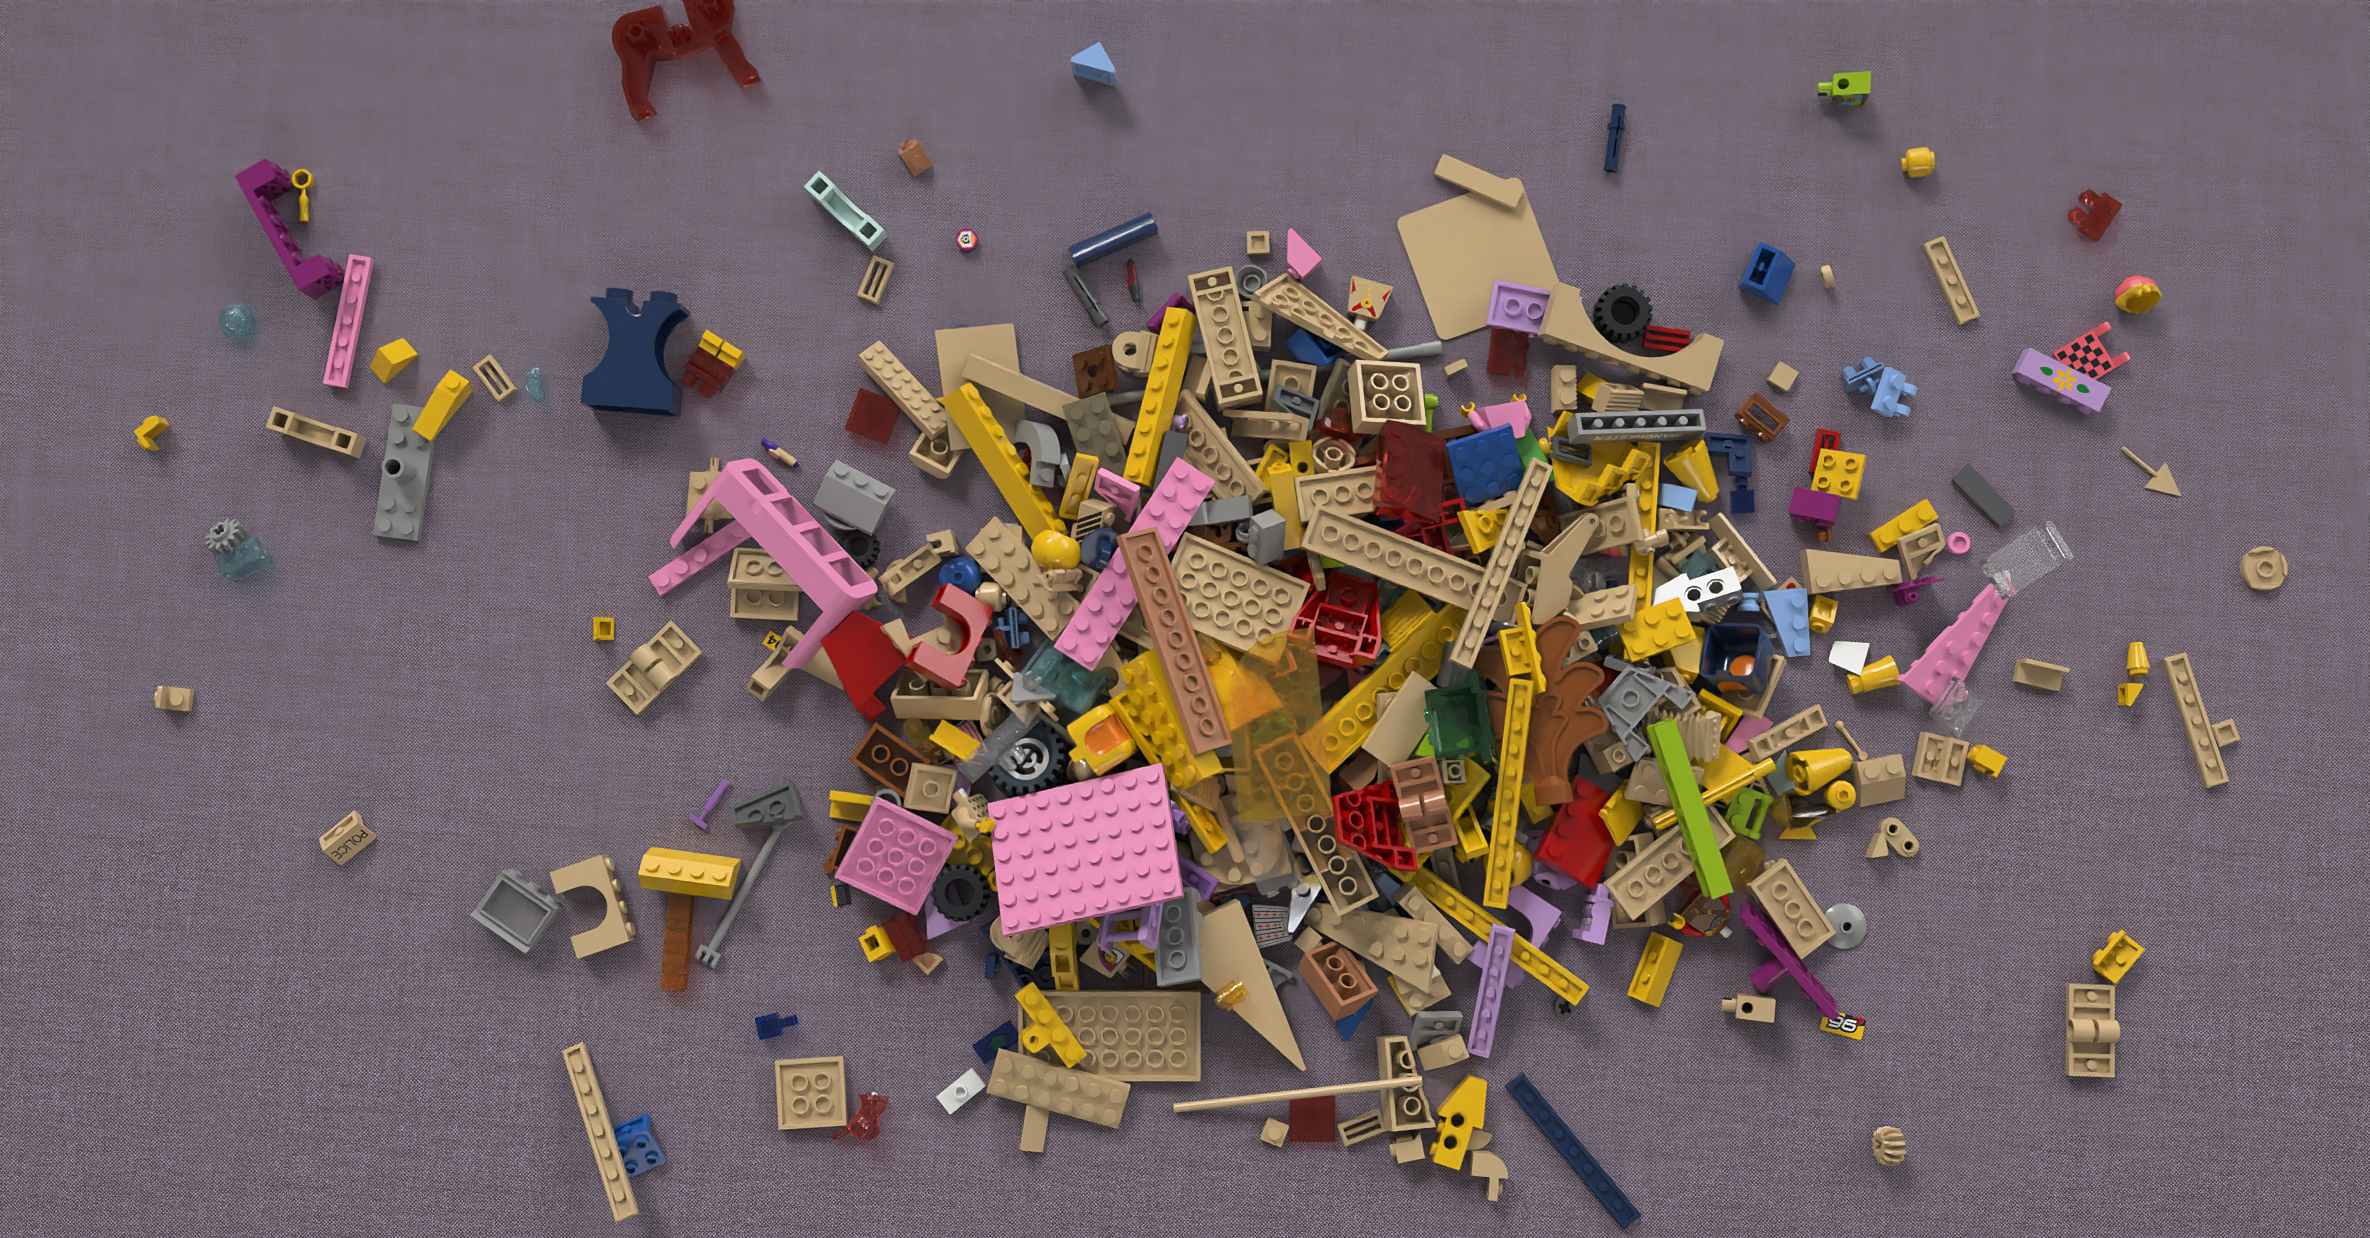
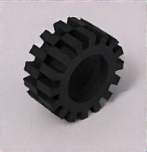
M859 529L850 530L846 534L843 533L842 539H839L838 542L861 568H868L867 566L869 565L872 566L874 561L878 559L880 543L874 534L870 536ZM864 540L867 543L868 549L865 555L857 557L852 554L851 545L854 541Z

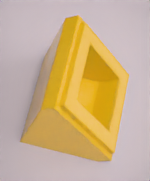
M593 617V640H614V618Z

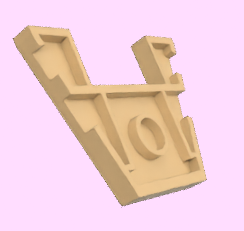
M943 613L941 614L945 625L913 639H909L901 618L880 626L882 632L890 637L893 641L892 644L906 658L912 646L921 641L944 654L955 655L960 648L962 640L961 631L956 622ZM916 672L919 675V677L923 680V682L930 680Z

